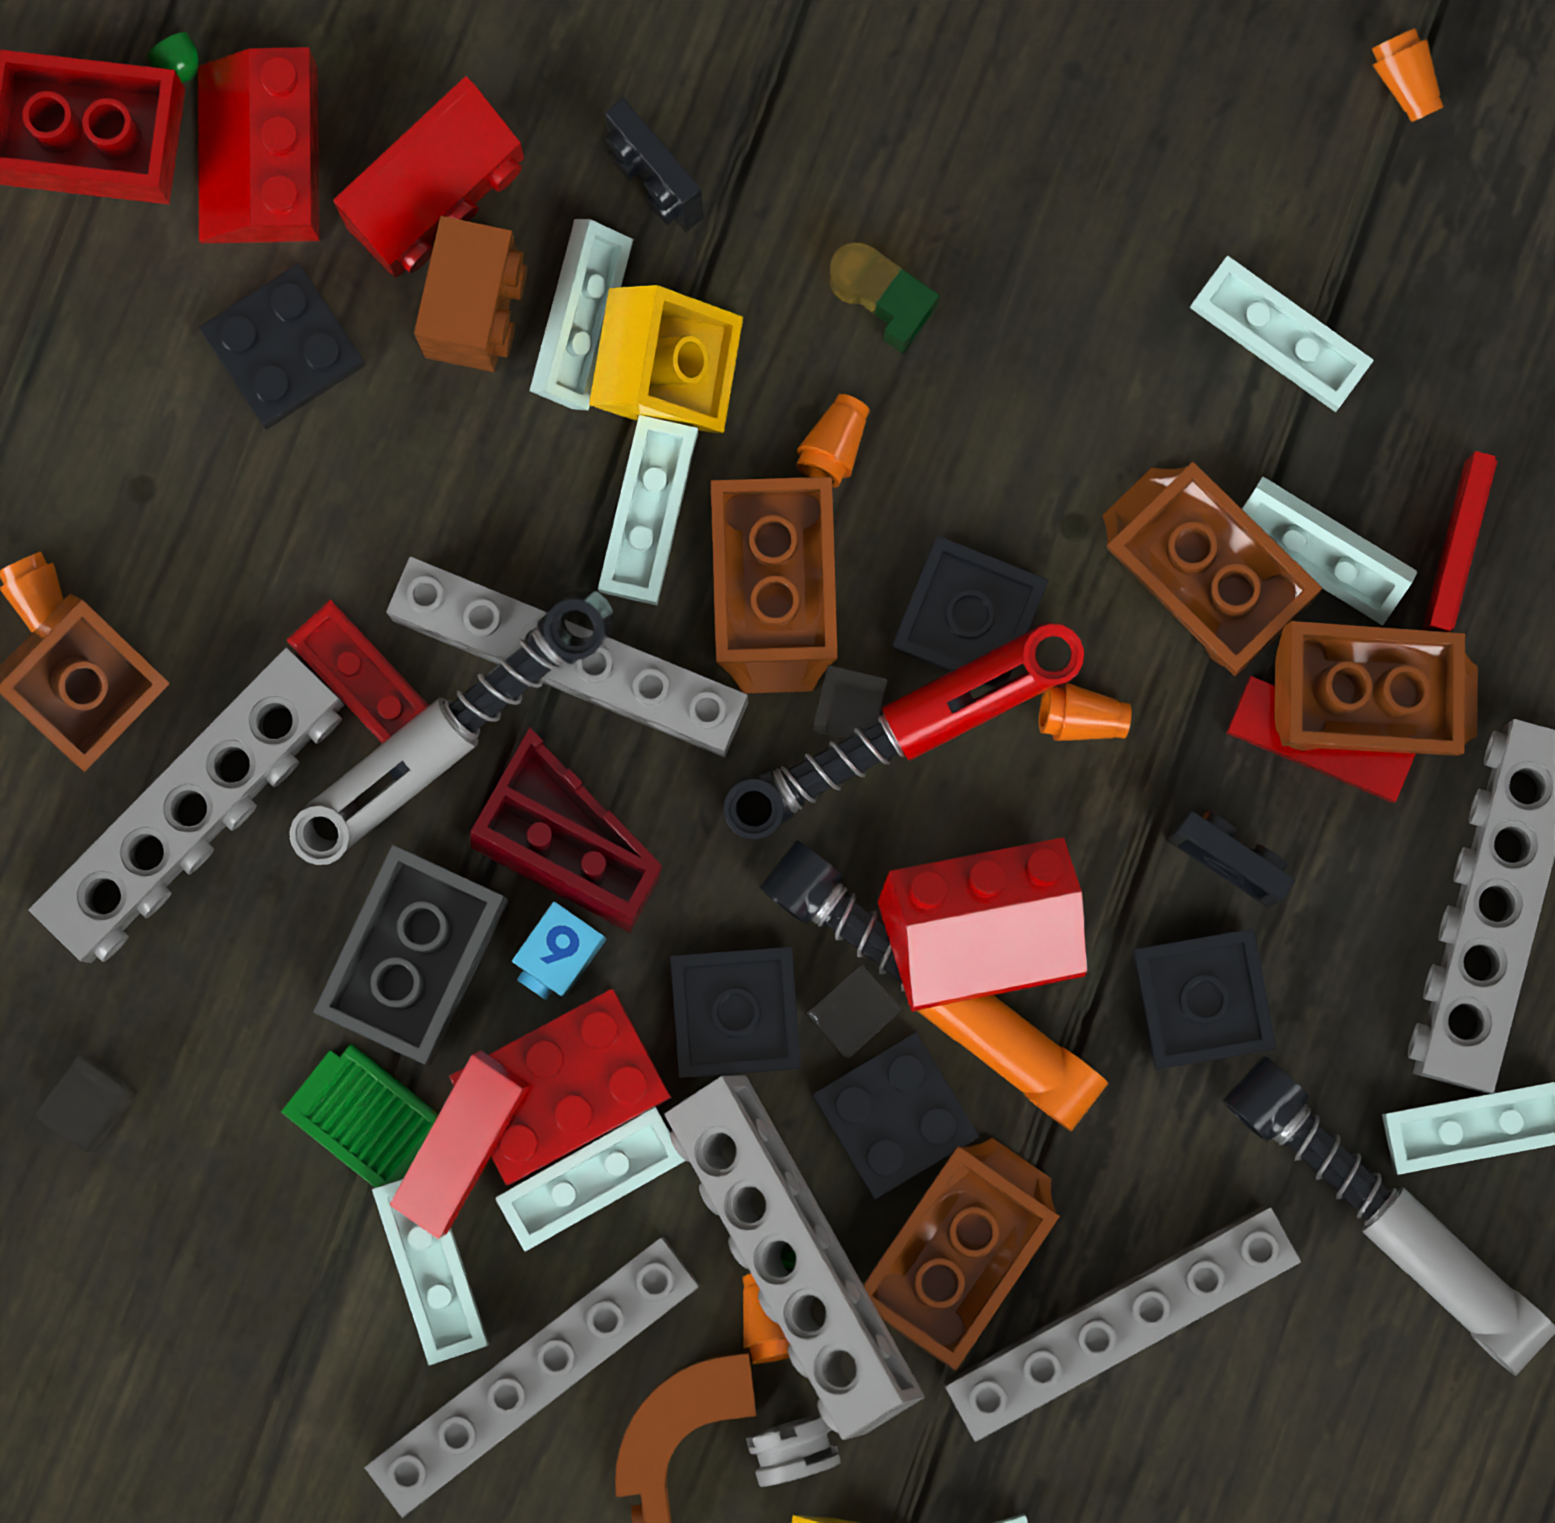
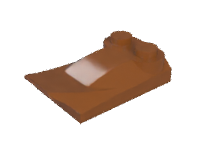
M1194 462L1187 467L1178 469L1151 467L1102 515L1107 529V549L1205 646V650L1211 659L1221 666H1225L1234 676L1253 662L1282 633L1283 626L1291 621H1295L1322 591V587Z
M832 477L711 480L716 663L731 675L741 692L745 694L814 691L822 674L838 659Z
M1291 621L1283 626L1275 658L1274 714L1276 731L1279 734L1282 746H1290L1301 751L1326 748L1459 756L1465 754V744L1477 737L1478 666L1469 659L1465 652V633Z
M994 1138L973 1146H957L863 1284L883 1322L953 1370H957L1060 1217L1057 1215L1052 1201V1178Z

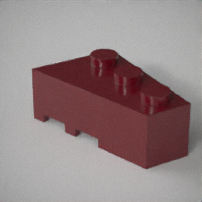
M529 727L470 831V848L630 933L659 882L662 865L610 810L608 812L583 787V782L570 769L567 770L543 745V740Z

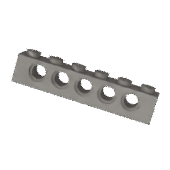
M409 557L386 611L395 623L498 665L501 664L499 657H503L506 660L522 647L520 639L525 640L526 643L530 640L533 629L538 627V621L548 614L545 611L413 557ZM565 620L568 631L574 636L582 638L593 634V631ZM608 637L594 654L584 659H579L574 664H566L561 670L552 669L543 676V683L724 758H726L748 705V695Z
M285 648L28 911L79 961L91 964L98 957L102 962H105L127 941L129 936L124 932V929L140 913L145 918H148L167 901L172 893L167 886L182 870L190 875L210 857L214 848L209 843L225 826L231 831L238 828L257 807L252 799L268 783L275 788L289 777L299 764V761L294 756L311 739L316 744H319L334 731L342 720L337 712L345 704L291 651ZM278 708L290 710L293 724L288 734L279 739L267 738L263 731V721L266 715ZM232 752H245L250 761L247 775L235 783L225 782L220 770L223 759ZM190 795H202L207 804V812L204 819L195 826H184L178 816L181 802ZM158 838L164 848L163 859L154 869L142 870L136 862V850L144 840ZM114 881L121 892L120 903L114 911L108 914H100L94 907V892L102 883Z
M1513 719L1503 725L1502 732L1494 730L1487 745L1484 765L1492 767L1486 790H1477L1471 806L1469 824L1477 826L1471 849L1463 847L1457 860L1454 882L1462 884L1456 907L1448 905L1444 912L1438 936L1439 941L1446 942L1441 966L1435 964L1431 966L1423 992V999L1431 1001L1426 1024H1416L1408 1049V1058L1416 1060L1413 1074L1480 1093H1494L1555 858V730ZM1514 773L1527 774L1535 782L1537 792L1531 804L1520 803L1512 796L1509 783ZM1501 830L1512 832L1520 840L1521 855L1515 863L1503 861L1495 851V837ZM1487 888L1500 892L1506 901V913L1499 922L1488 920L1480 911L1479 898ZM1471 947L1483 949L1491 959V971L1482 981L1471 978L1464 968V956ZM1458 1005L1469 1008L1476 1018V1029L1472 1036L1466 1040L1459 1039L1453 1035L1448 1025L1449 1014Z
M721 1076L666 1112L664 1115L672 1128L670 1138L674 1148L684 1160L692 1164L701 1181L699 1191L703 1201L713 1213L721 1217L731 1236L728 1239L732 1254L744 1268L750 1270L760 1289L758 1299L761 1307L772 1321L779 1323L790 1343L788 1354L793 1365L800 1374L809 1378L820 1398L818 1400V1409L825 1423L833 1431L838 1432L842 1440L867 1434L925 1398L747 1076ZM728 1136L733 1139L737 1148L736 1158L731 1166L723 1156V1144ZM757 1189L763 1193L766 1199V1211L761 1219L756 1216L752 1208V1197ZM786 1243L792 1246L796 1254V1265L791 1273L785 1269L781 1260V1252ZM815 1297H818L826 1308V1320L822 1327L814 1322L811 1315V1304ZM845 1351L853 1356L857 1365V1373L853 1382L849 1381L841 1370V1358Z
M1261 1206L942 1383L976 1442L1299 1264L1301 1261L1272 1208Z
M662 1236L373 1460L365 1469L400 1516L404 1517L696 1290L700 1283L666 1238Z

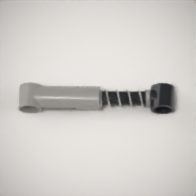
M587 588L574 589L564 594L549 613L538 621V627L533 629V633L530 635V640L527 643L525 640L520 639L522 647L506 660L503 657H499L501 664L485 677L482 674H478L480 681L464 694L461 691H457L459 698L454 702L444 698L435 700L320 795L313 798L298 813L291 824L289 831L290 841L296 854L306 862L315 865L330 864L340 859L354 844L478 745L477 737L480 733V727L488 721H498L501 716V710L507 705L519 704L522 700V693L531 686H542L543 676L552 669L561 670L566 664H574L579 659H584L594 654L611 633L614 623L613 610L607 599L598 592ZM578 610L587 614L593 623V634L589 637L581 638L569 632L565 625L564 617L566 612ZM389 772L394 780L361 807L357 808L352 801ZM322 816L334 822L338 829V840H326L319 836L314 829V817Z
M1263 1056L1222 1100L1225 1106L1263 1141L1268 1142L1273 1138V1140L1279 1142V1145H1288L1297 1153L1295 1160L1303 1159L1317 1172L1316 1180L1323 1178L1338 1192L1336 1199L1344 1197L1358 1211L1357 1218H1366L1362 1232L1471 1332L1470 1335L1491 1357L1510 1373L1517 1376L1555 1334V1325L1529 1300L1516 1290L1511 1289L1409 1191L1404 1187L1399 1188L1397 1191L1396 1188L1387 1189L1381 1183L1380 1173H1370L1360 1163V1154H1350L1339 1144V1134L1330 1135L1319 1125V1116L1313 1115L1311 1109L1307 1108L1305 1104L1309 1098L1306 1092L1277 1064Z

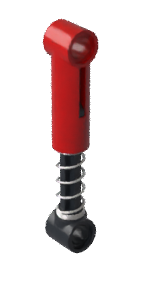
M1046 622L1039 624L1021 636L881 707L883 716L879 715L877 724L863 731L855 728L853 736L838 744L830 741L828 749L813 757L805 754V761L789 769L781 766L776 771L768 769L760 774H752L741 778L732 786L724 800L723 813L726 823L734 833L743 838L757 840L767 837L780 824L794 818V813L798 812V809L802 810L805 801L808 800L816 803L818 794L830 788L840 790L842 782L855 775L865 777L867 769L881 762L890 765L891 757L899 754L901 757L905 755L911 761L1059 684L1070 681L1078 674L1083 665L1084 649L1080 638L1072 628L1063 623ZM1050 636L1066 640L1071 650L1067 663L1056 670L1043 668L1035 658L1039 642ZM1024 663L1027 672L973 699L970 693L972 689ZM760 791L765 794L772 805L771 816L761 822H751L745 819L739 809V798L745 792Z

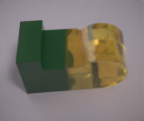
M849 243L842 246L834 253L830 262L829 283L833 293L840 300L849 304H862L888 323L884 332V341L903 354L938 307L940 295L881 253L863 243Z

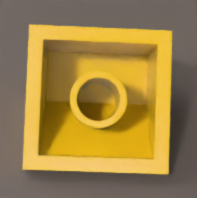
M658 285L609 288L589 405L632 420H638L639 415L696 427L699 431L724 433L743 317Z

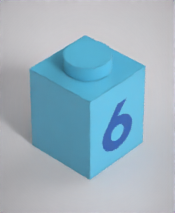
M554 901L512 960L513 963L523 969L517 980L545 1000L549 998L553 991L566 998L607 939Z

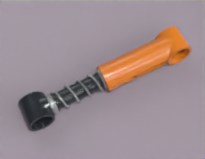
M796 840L763 881L759 889L805 925L811 919L812 922L815 921V924L818 923V927H825L827 925L836 932V940L845 939L858 949V957L867 956L879 966V974H890L901 983V991H905L885 925L877 919V910L868 912L855 902V893L850 894L847 892V887H843L842 883L839 884L844 878L843 875L813 850ZM994 995L917 1011L1023 1092V1095L1034 1105L1071 1132L1109 1084L1099 1073L1064 1047L1057 1045Z

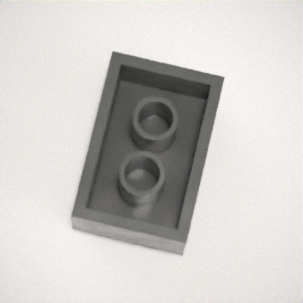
M392 845L313 1013L424 1065L431 1066L509 900L496 892Z

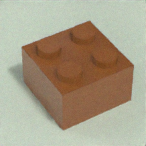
M440 216L414 335L425 358L494 373L498 356L508 358L515 329V323L510 322L511 311L509 306L511 299L521 300L528 266L523 264L524 252L517 249L511 230Z
M71 593L0 665V695L84 772L170 684L89 605Z

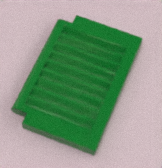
M352 1043L340 1057L330 1050L281 1111L283 1115L374 1188L404 1179L439 1115L436 1110Z

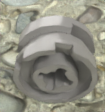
M821 1414L781 1424L746 1437L750 1454L757 1455L760 1468L755 1471L759 1487L809 1476L841 1463L837 1446H831L827 1434L832 1429L825 1423Z

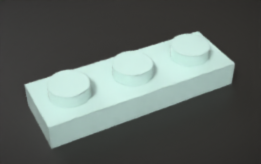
M591 219L574 220L530 392L571 409L589 410L609 288L621 287L633 242L632 238Z
M1228 255L1190 307L1334 412L1339 409L1374 361Z
M639 415L598 586L600 593L658 605L698 436V428Z
M1265 477L1261 478L1242 508L1324 590L1381 625L1388 619L1418 572Z
M1555 1082L1382 1114L1394 1174H1403L1555 1145Z
M655 1107L495 1199L523 1250L527 1251L686 1160L674 1148L670 1138V1131Z
M401 1179L372 1189L428 1364L432 1365L488 1346L489 1342L452 1229L450 1228L445 1236L437 1239L389 1205L403 1181Z

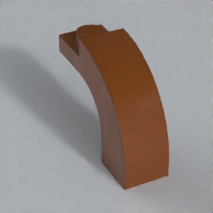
M749 1350L710 1356L692 1362L665 1378L644 1399L624 1434L616 1464V1497L641 1494L642 1504L631 1505L632 1523H672L667 1486V1469L673 1451L683 1438L696 1428L711 1422L756 1416L757 1409Z

